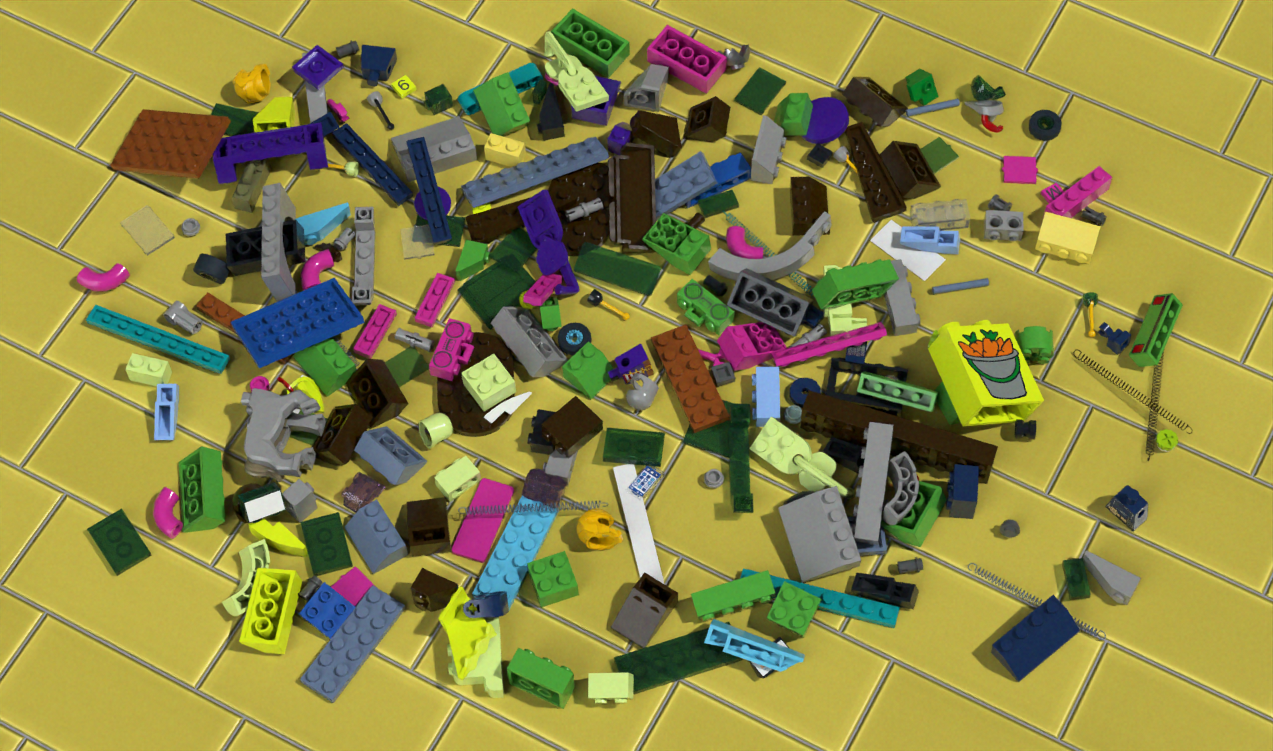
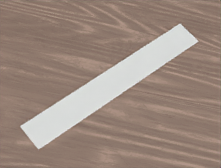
M634 463L613 467L640 578L645 572L664 584L643 497L639 494L635 495L632 492L633 490L629 488L637 478Z

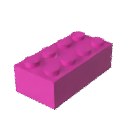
M666 25L647 48V61L649 63L669 67V74L706 94L726 71V56L669 25Z

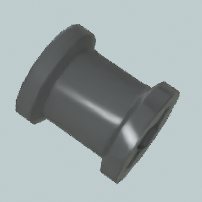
M997 194L992 197L988 204L989 209L997 211H1010L1012 207L1011 202L1007 203L999 198Z

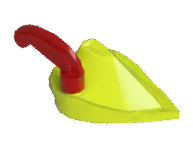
M300 377L293 381L291 385L283 378H277L286 387L287 394L295 390H301L308 397L318 402L321 408L316 412L324 413L319 388L311 378Z

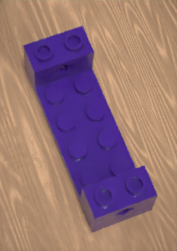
M320 122L223 137L213 153L218 183L228 184L237 181L236 163L304 152L307 153L310 170L328 167L322 124Z

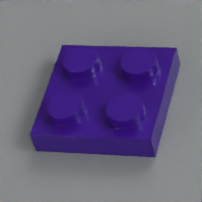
M316 45L292 66L296 74L318 90L344 68L342 62L319 45Z

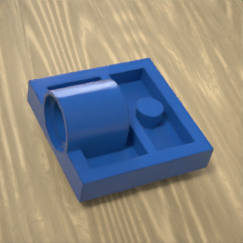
M324 582L298 615L327 638L331 639L355 609V606Z

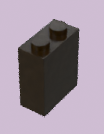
M575 396L541 424V434L547 442L551 441L555 445L556 450L561 455L564 454L570 458L603 430V420Z

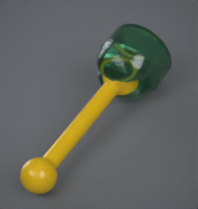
M1088 292L1083 294V303L1089 308L1090 331L1088 334L1090 337H1094L1096 331L1094 330L1093 307L1098 303V294Z

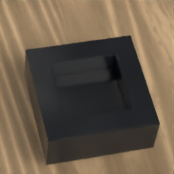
M817 143L807 155V160L823 168L832 157L833 152Z

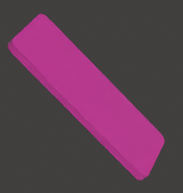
M486 478L480 481L471 502L469 514H466L453 544V554L480 563L485 562L504 518L506 504L508 507L514 494L512 486Z

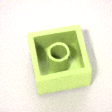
M495 354L490 355L462 372L464 386L483 411L488 410L516 393L514 379Z

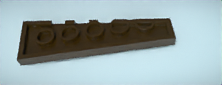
M860 122L848 126L845 134L872 222L905 212L907 207L863 123Z
M571 185L549 192L556 212L577 204ZM530 198L466 216L471 241L488 244L495 241V238L498 236L512 233V230L522 226L524 228L525 225L518 206Z

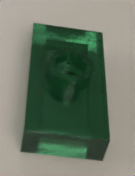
M1083 558L1063 560L1062 566L1069 599L1090 598L1091 593Z

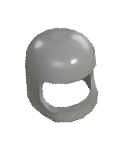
M636 373L630 381L634 390L627 391L626 400L632 408L646 410L653 403L659 388L648 377ZM636 380H642L643 386L638 385Z

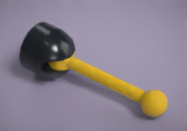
M596 289L589 295L587 302L591 305L597 306L602 304L621 315L624 320L630 318L628 313H623L603 301L602 294Z

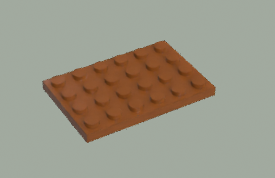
M143 109L110 166L113 170L199 179L231 120L226 116Z

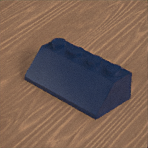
M1052 595L992 644L991 653L1020 682L1077 635L1080 629L1067 608Z

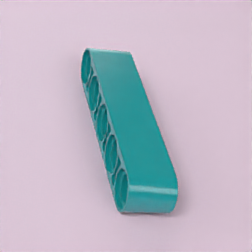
M528 63L509 72L518 94L538 86L544 79L535 63ZM480 85L461 93L457 98L466 115H472L481 111L473 92Z

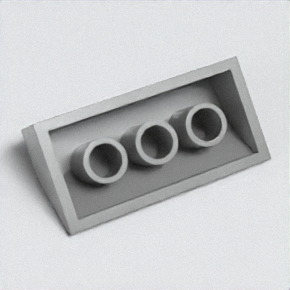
M502 307L492 320L491 324L495 328L496 333L503 338L506 346L514 352L517 360L524 365L530 376L545 377L568 361L567 357L545 329L542 328V325L530 310L523 307Z

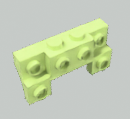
M836 265L824 266L823 274L825 276L826 272L833 268L837 270L842 268ZM851 304L824 309V317H828L830 336L867 326V318H852Z

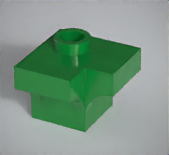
M919 68L905 77L911 101L916 102L919 100L920 104L926 105L938 98L931 73Z

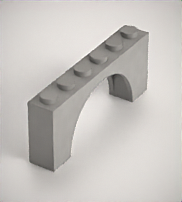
M281 183L263 186L261 278L277 302L295 295V282L289 271L283 246V222L296 219V208Z

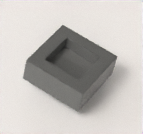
M730 362L711 367V372L717 386L735 382V375Z

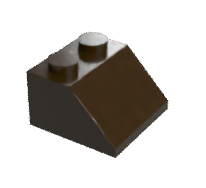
M716 96L691 107L685 138L714 142L726 137L731 107Z
M424 568L420 570L411 586L415 606L420 610H429L431 612L446 608L452 594L458 590L457 583Z

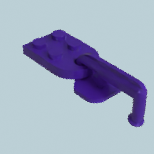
M542 190L519 205L518 210L531 242L538 249L536 261L542 274L551 275L560 269L567 286L556 285L555 294H577L580 288L568 261L567 250L561 242L563 236L562 224L548 190Z

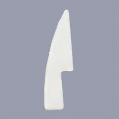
M532 392L510 398L488 412L484 418L493 423L504 411L512 414Z

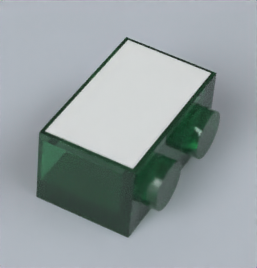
M275 482L237 495L242 515L248 523H257L265 517L276 516L286 510L281 489Z

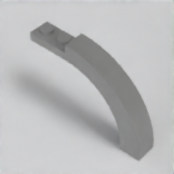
M824 211L798 243L779 255L763 259H747L734 256L719 248L708 261L709 268L716 274L737 281L740 271L746 268L771 280L784 277L801 268L815 255L814 246L818 244L824 232L827 233L832 226L831 215Z

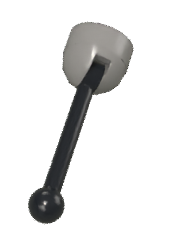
M376 91L369 94L367 97L369 104L373 107H378L388 124L387 128L393 130L394 124L389 121L381 107L383 98L380 92Z

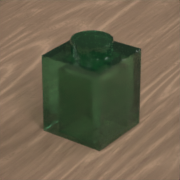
M444 84L424 92V105L427 110H431L433 115L453 107L452 96Z

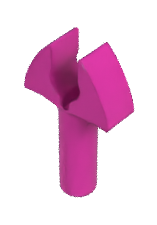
M332 99L327 101V105L337 114L340 122L343 123L350 119L346 115L348 113L341 103L336 104Z
M721 348L719 353L716 354L698 349L701 357L714 363L713 366L725 363L720 362V359L728 361Z

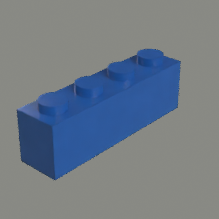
M742 153L731 155L726 160L716 162L710 167L717 184L686 202L685 206L687 209L751 179V167Z

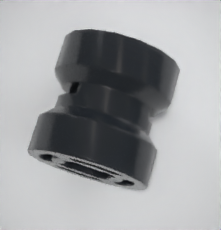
M1016 419L1015 438L1021 439L1025 436L1028 439L1035 440L1036 420L1024 422L1022 419Z

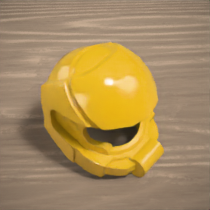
M267 64L256 65L248 73L242 69L234 76L233 85L235 92L245 102H259L269 95L271 83Z
M592 508L578 519V537L589 549H611L623 541L621 531L610 528L614 523V518L605 510Z

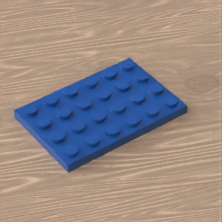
M335 278L231 321L232 328L258 368L267 366L365 323L363 316Z

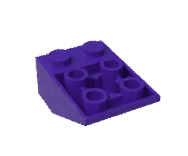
M595 76L609 95V101L577 112L571 105L572 118L607 126L621 81Z

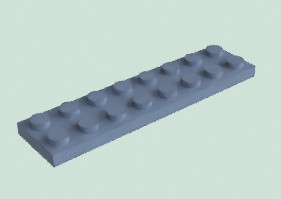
M591 137L580 143L570 144L566 148L554 150L547 155L537 156L533 160L521 162L514 167L504 168L492 175H485L481 179L469 181L461 185V189L471 206L475 208L609 158V155L596 137Z

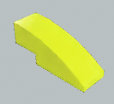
M260 518L248 524L251 533L259 540L265 539L266 544L270 547L292 555L303 557L308 555L306 546L280 522L272 526L265 518Z

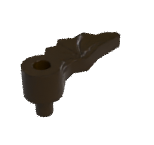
M330 243L315 245V249L320 251L329 249L336 262L342 260L341 253L335 250L334 245H330Z

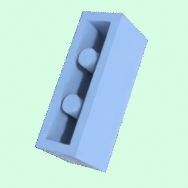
M756 367V374H752V386H756V391H752V403H756V408H752V420H756V427H764L770 417L780 422L779 367Z

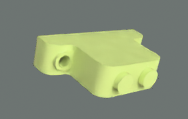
M485 617L484 619L493 626L497 635L490 639L487 651L479 656L476 668L470 671L463 681L458 678L451 645L447 644L448 656H452V663H448L449 675H453L454 681L458 685L484 684L485 692H488L489 696L492 698H503L499 617Z

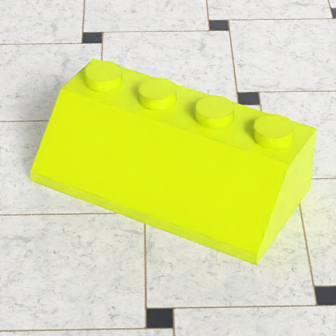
M257 568L239 640L241 644L265 653L285 654L302 584V579L296 570Z

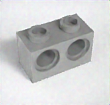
M986 210L984 217V239L1021 241L1023 235V212Z

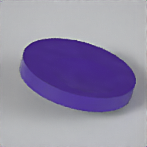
M822 97L811 101L813 108L807 135H801L802 138L810 143L824 144L841 136L849 124V113L846 106L840 100L832 97Z

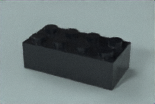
M297 220L283 222V246L288 266L306 262L304 228ZM262 226L226 233L227 268L235 276L261 271Z
M746 268L740 271L727 306L795 337L800 334L814 299Z

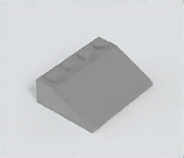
M459 116L391 138L408 182L416 180L406 144L407 140L420 137L425 138L434 174L477 160L475 145Z
M837 486L817 491L778 507L802 583L860 566L861 558Z

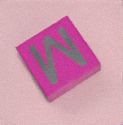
M1057 182L1041 191V195L1048 203H1051L1064 193Z

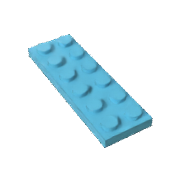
M522 494L518 502L519 510L517 509V513L514 510L472 593V596L475 597L479 594L507 591L509 610L528 574L527 563L535 560L559 512V508L557 511L556 507L554 509V506L552 510V505L551 511H549L547 503Z

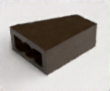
M638 110L631 118L630 127L632 135L643 142L654 145L655 149L669 157H674L682 148L676 117Z

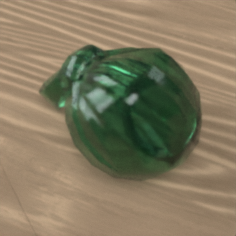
M980 75L973 78L971 82V93L977 101L996 100L1006 95L1003 87L992 88Z

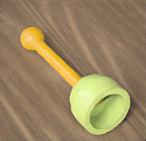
M348 162L345 166L328 164L330 168L344 169L349 176L356 177L359 172L358 162Z

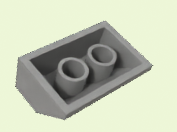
M764 115L752 158L751 181L773 184L774 178L778 177L779 167H777V163L782 161L783 152L780 151L781 148H785L786 137H783L784 129Z

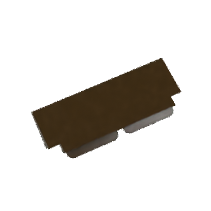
M625 143L620 148V155H615L608 159V194L610 197H613V202L608 206L609 239L611 242H614V245H622V254L654 253L656 251L642 240L656 223L654 145Z

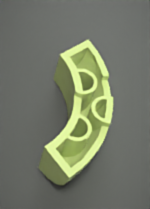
M265 539L239 551L242 561V578L234 594L222 602L225 609L233 616H238L247 611L257 568H269L270 555Z

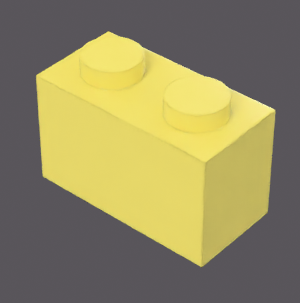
M490 133L484 147L486 160L510 167L523 162L526 156L524 142Z

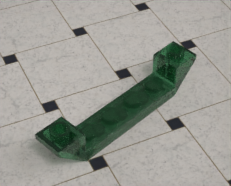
M730 404L728 449L730 504L733 513L754 512L753 493H750L748 434L751 422L750 404Z

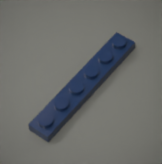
M347 123L332 132L337 142L398 206L413 197V192Z
M420 137L407 140L406 144L433 243L437 245L452 241L425 138Z

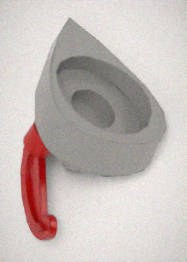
M997 100L965 102V105L974 109L981 116L982 124L986 129L995 133L1003 130L1002 125L997 127L992 123L997 115L1004 112L1003 102Z

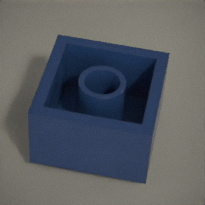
M955 464L954 470L949 472V480L947 481L948 498L946 501V510H949V517L973 519L978 499L979 466Z

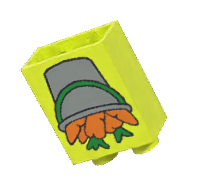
M982 320L973 325L960 326L959 322H949L938 330L939 336L928 350L963 427L1013 423L1016 419H1022L1025 422L1042 404L1044 399L1008 323L991 324L989 320Z

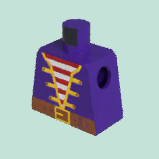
M642 344L616 357L614 360L617 367L608 371L612 382L623 378L627 385L631 384V378L636 373L646 377L654 375Z

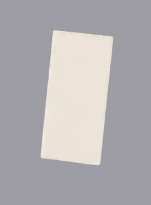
M890 220L870 241L894 259H901L904 266L925 281L946 259L936 252L923 251L900 244L902 227L893 220Z

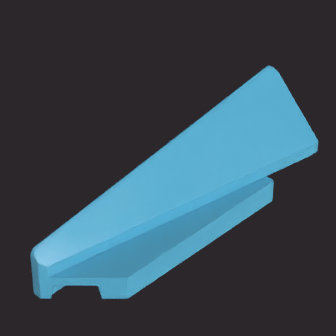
M716 619L712 620L704 642L706 644L724 647L723 652L780 672L794 664L803 662L805 657L800 652Z

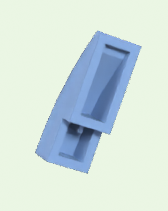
M902 226L900 244L928 252L959 254L960 235L959 231H940L939 227Z
M157 384L154 440H175L179 405V385Z

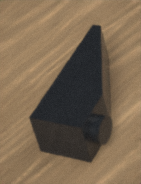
M550 83L539 114L540 123L537 124L538 134H542L543 141L565 137L564 125L553 83Z

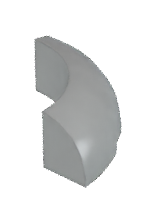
M905 451L890 459L887 475L894 485L895 497L885 505L881 519L889 525H896L908 514L918 494L919 481L916 475V468Z

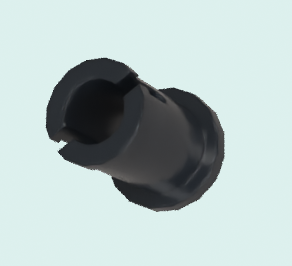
M711 275L704 279L703 285L713 290L717 296H724L727 292L728 287L726 283L719 282Z

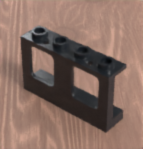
M841 357L831 359L825 395L901 417L903 404L874 399L873 396L859 392L855 396L837 393L834 390L839 372L857 374L861 377V373L865 371L906 382L907 369L888 367L883 364L847 362L845 358Z

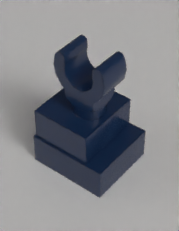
M1105 322L1099 326L1100 330L1098 333L1108 338L1106 346L1115 354L1119 355L1129 345L1131 334L1126 330L1123 332L1118 328L1113 332Z

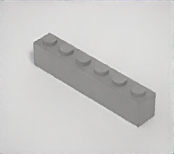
M870 422L869 428L865 427L864 439L867 440V445L862 447L861 458L865 460L864 466L859 468L858 478H862L861 485H857L856 497H859V505H854L853 516H856L857 519L856 524H852L851 527L855 542L878 545L893 434V425Z

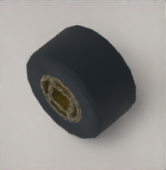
M204 253L199 255L193 268L194 272L199 276L219 284L225 282L230 271L227 268L226 262Z

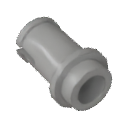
M347 227L340 237L334 240L333 245L337 250H346L347 244L356 235L354 231L349 234L352 229Z

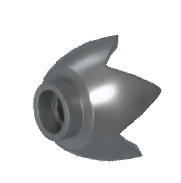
M749 44L742 45L740 53L733 48L731 51L725 48L726 66H730L731 70L745 67L744 63L748 62L750 56Z

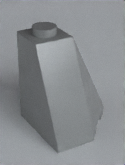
M650 64L625 91L624 106L659 112L669 78V67L660 64Z

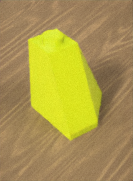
M293 97L273 98L253 118L254 132L294 127L295 110Z

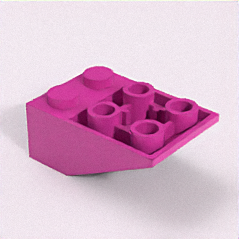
M764 322L728 326L717 340L734 371L754 367L772 359L771 353L787 349L776 328Z

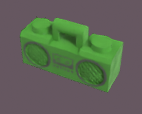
M691 279L677 293V304L681 309L687 310L684 316L698 327L705 322L709 331L720 335L726 327L734 322L735 312L695 280Z

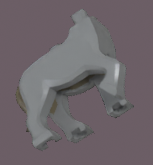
M253 388L252 393L243 392L241 403L247 406V414L252 415L251 420L247 422V433L244 442V450L248 458L245 463L246 473L255 478L271 477L277 482H281L285 478L284 475L301 477L302 472H300L299 468L312 471L316 458L313 447L305 448L294 454H286L282 451L287 445L291 431H304L322 436L326 423L323 414L308 415L320 410L321 407L318 402L308 397L301 390H295L283 396ZM296 408H301L304 415L294 413L293 411Z

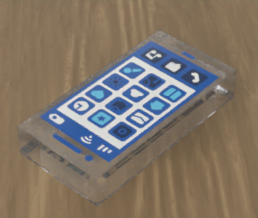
M648 462L625 491L639 501L644 500L665 474L662 470Z

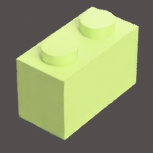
M132 353L125 369L130 381L152 386L168 384L172 374L168 361Z
M467 456L455 460L446 470L439 471L434 479L436 487L451 502L480 482L481 476L480 471Z
M589 673L588 698L595 700V703L605 704L607 700H615V703H627L628 699H633L634 675L631 673Z

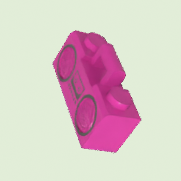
M451 318L448 319L429 364L430 375L452 381L454 376L459 373V363L468 364L474 346L468 344L472 342L474 335L470 324Z

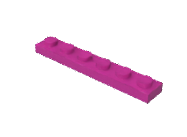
M882 322L771 354L775 365L784 367L788 366L791 362L805 361L812 356H823L830 351H841L851 345L858 346L865 341L879 340L883 336H887V332Z

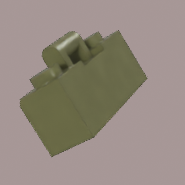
M269 158L248 161L232 196L235 209L253 212L272 169Z

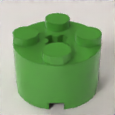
M1030 326L1025 327L1023 332L1019 333V330L1014 333V337L1027 363L1030 361H1038L1039 364L1049 363V359L1054 355L1052 330L1048 332L1046 327Z

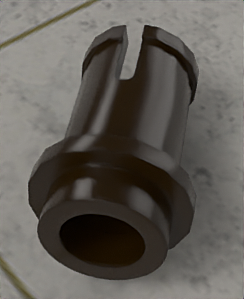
M696 213L685 224L697 229L705 222V218L702 214Z

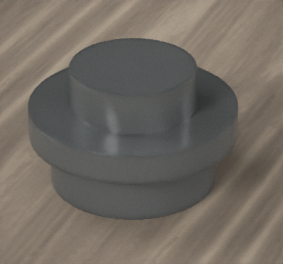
M1005 520L1000 526V532L1002 535L1012 538L1019 535L1020 527L1014 520Z

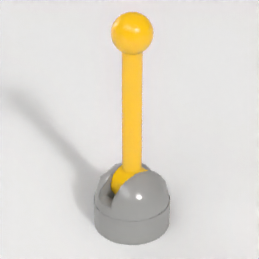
M844 146L840 147L834 153V158L839 162L846 161L857 173L856 166L849 160L850 154Z

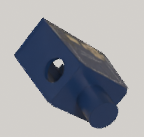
M1126 485L1106 505V508L1133 532L1147 520L1148 502L1139 495L1137 490L1132 489L1129 485Z

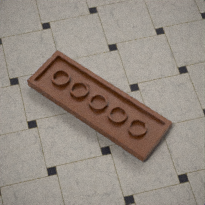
M685 324L651 337V342L693 432L696 433L730 420L726 407L687 325Z

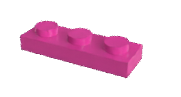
M440 273L436 274L415 316V322L433 328L455 283V278Z
M543 274L524 294L523 302L530 303L532 306H541L554 292L556 285L562 283V276Z
M381 304L378 305L354 346V353L369 359L372 358L396 317V310Z

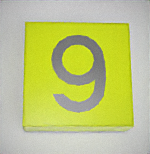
M406 75L391 84L394 91L402 99L417 90L415 84Z

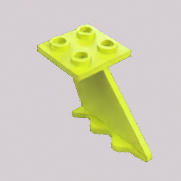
M460 586L452 594L450 602L441 611L438 619L449 637L458 678L463 681L468 673L476 668L479 656L487 651L490 639L497 634L493 626L487 623L483 617L469 618L464 614L463 606L470 599L464 588ZM472 603V605L469 607V610H472L473 613H475L477 608Z

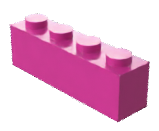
M1098 166L1046 206L1045 212L1068 218L1074 217L1109 190L1112 177Z

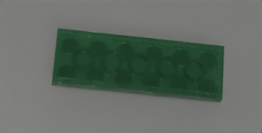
M707 628L614 657V662L618 673H631L634 675V695L742 661L743 658L723 652L724 647L704 643L709 630Z

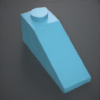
M347 202L296 218L295 220L304 228L305 245H313L324 239L345 221L351 213Z

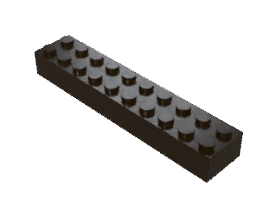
M808 391L802 408L800 428L805 431L816 432L827 438L833 437L866 447L867 440L864 439L865 427L869 428L870 422L893 425L890 455L897 456L905 451L913 462L920 466L933 467L940 472L953 471L955 464L979 466L978 483H988L998 446L814 391Z

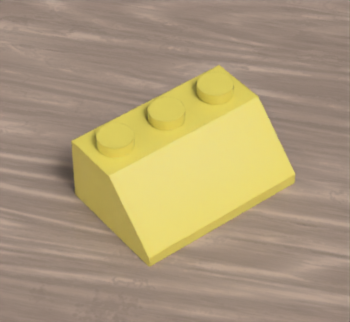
M1045 212L1035 250L1057 255L1061 258L1072 259L1079 263L1090 264L1101 226Z

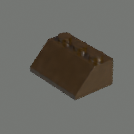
M853 77L842 93L847 98L846 101L849 104L856 105L860 109V113L873 119L872 122L879 127L890 126L908 109L870 77Z
M892 141L881 152L880 157L903 198L916 199L941 187L917 144Z
M809 176L790 178L793 236L805 235L824 211L828 213L827 187ZM830 230L822 235H830Z
M366 359L345 383L357 405L373 417L369 423L371 428L397 417L409 404L384 360Z
M357 404L336 406L325 423L322 436H318L312 445L316 458L334 466L347 464L362 434L369 428V423L373 417Z

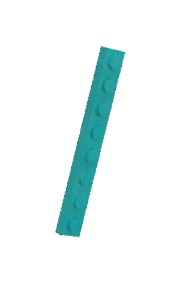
M98 305L93 307L86 319L88 324L222 374L230 360L227 354Z
M743 568L741 578L760 572ZM770 575L776 594L772 598L776 599L785 581L820 598L819 610L895 628L900 607Z

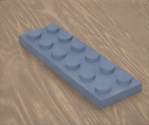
M372 585L300 678L301 683L334 703L406 609L405 605Z

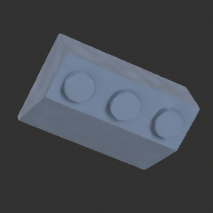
M387 426L364 431L354 449L363 460L373 466L374 470L384 475L387 481L394 485L406 483L427 463L425 458Z
M377 499L360 508L344 527L373 574L408 555L404 541Z

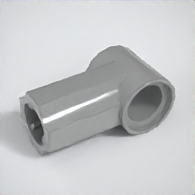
M177 300L163 314L165 319L172 325L178 324L192 335L197 334L203 324L201 319L189 312L187 307Z

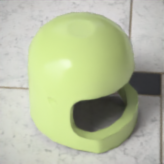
M435 413L419 421L418 424L420 437L429 449L435 447L438 442L449 438L453 432L450 419L443 413ZM425 428H427V430H428V432H429V434H430V436H431V441L428 439L427 435L425 434Z

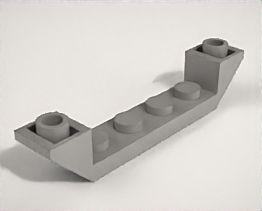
M355 207L354 287H352V302L354 305H371L374 298L375 268L374 207Z

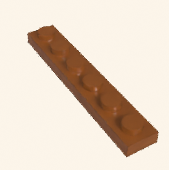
M207 293L196 305L197 310L235 334L236 332L232 328L231 321L245 316L210 293ZM294 354L278 361L285 365Z

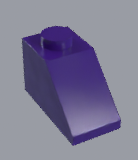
M621 122L614 126L607 139L608 152L620 155V148L625 143L633 142L635 136L632 135L630 124Z

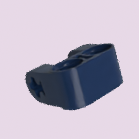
M507 591L476 595L464 604V614L469 618H491L507 614L509 612ZM472 603L477 608L475 613H473L472 610H469V607L472 605Z

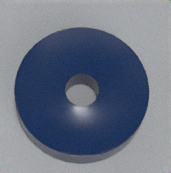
M811 378L795 380L790 387L791 401L800 408H803L807 394L802 392L810 390L821 394L819 384Z

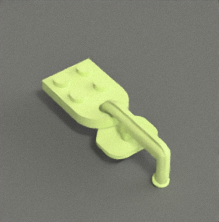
M547 31L545 34L544 56L551 57L555 53L558 59L547 62L545 71L550 78L558 80L559 88L577 112L609 101V95L592 71L583 67L577 57L567 55L553 34Z
M770 417L749 448L781 472L791 475L799 474L800 484L809 491L817 492L823 490L825 486L829 488L837 486L840 496L851 499L855 495V491L852 488H845L831 478L836 471L834 459L824 452L812 453L805 439L773 417Z

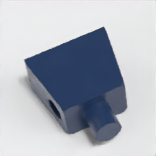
M362 45V75L364 79H368L367 84L369 86L375 87L378 85L379 80L387 81L397 61L396 49Z

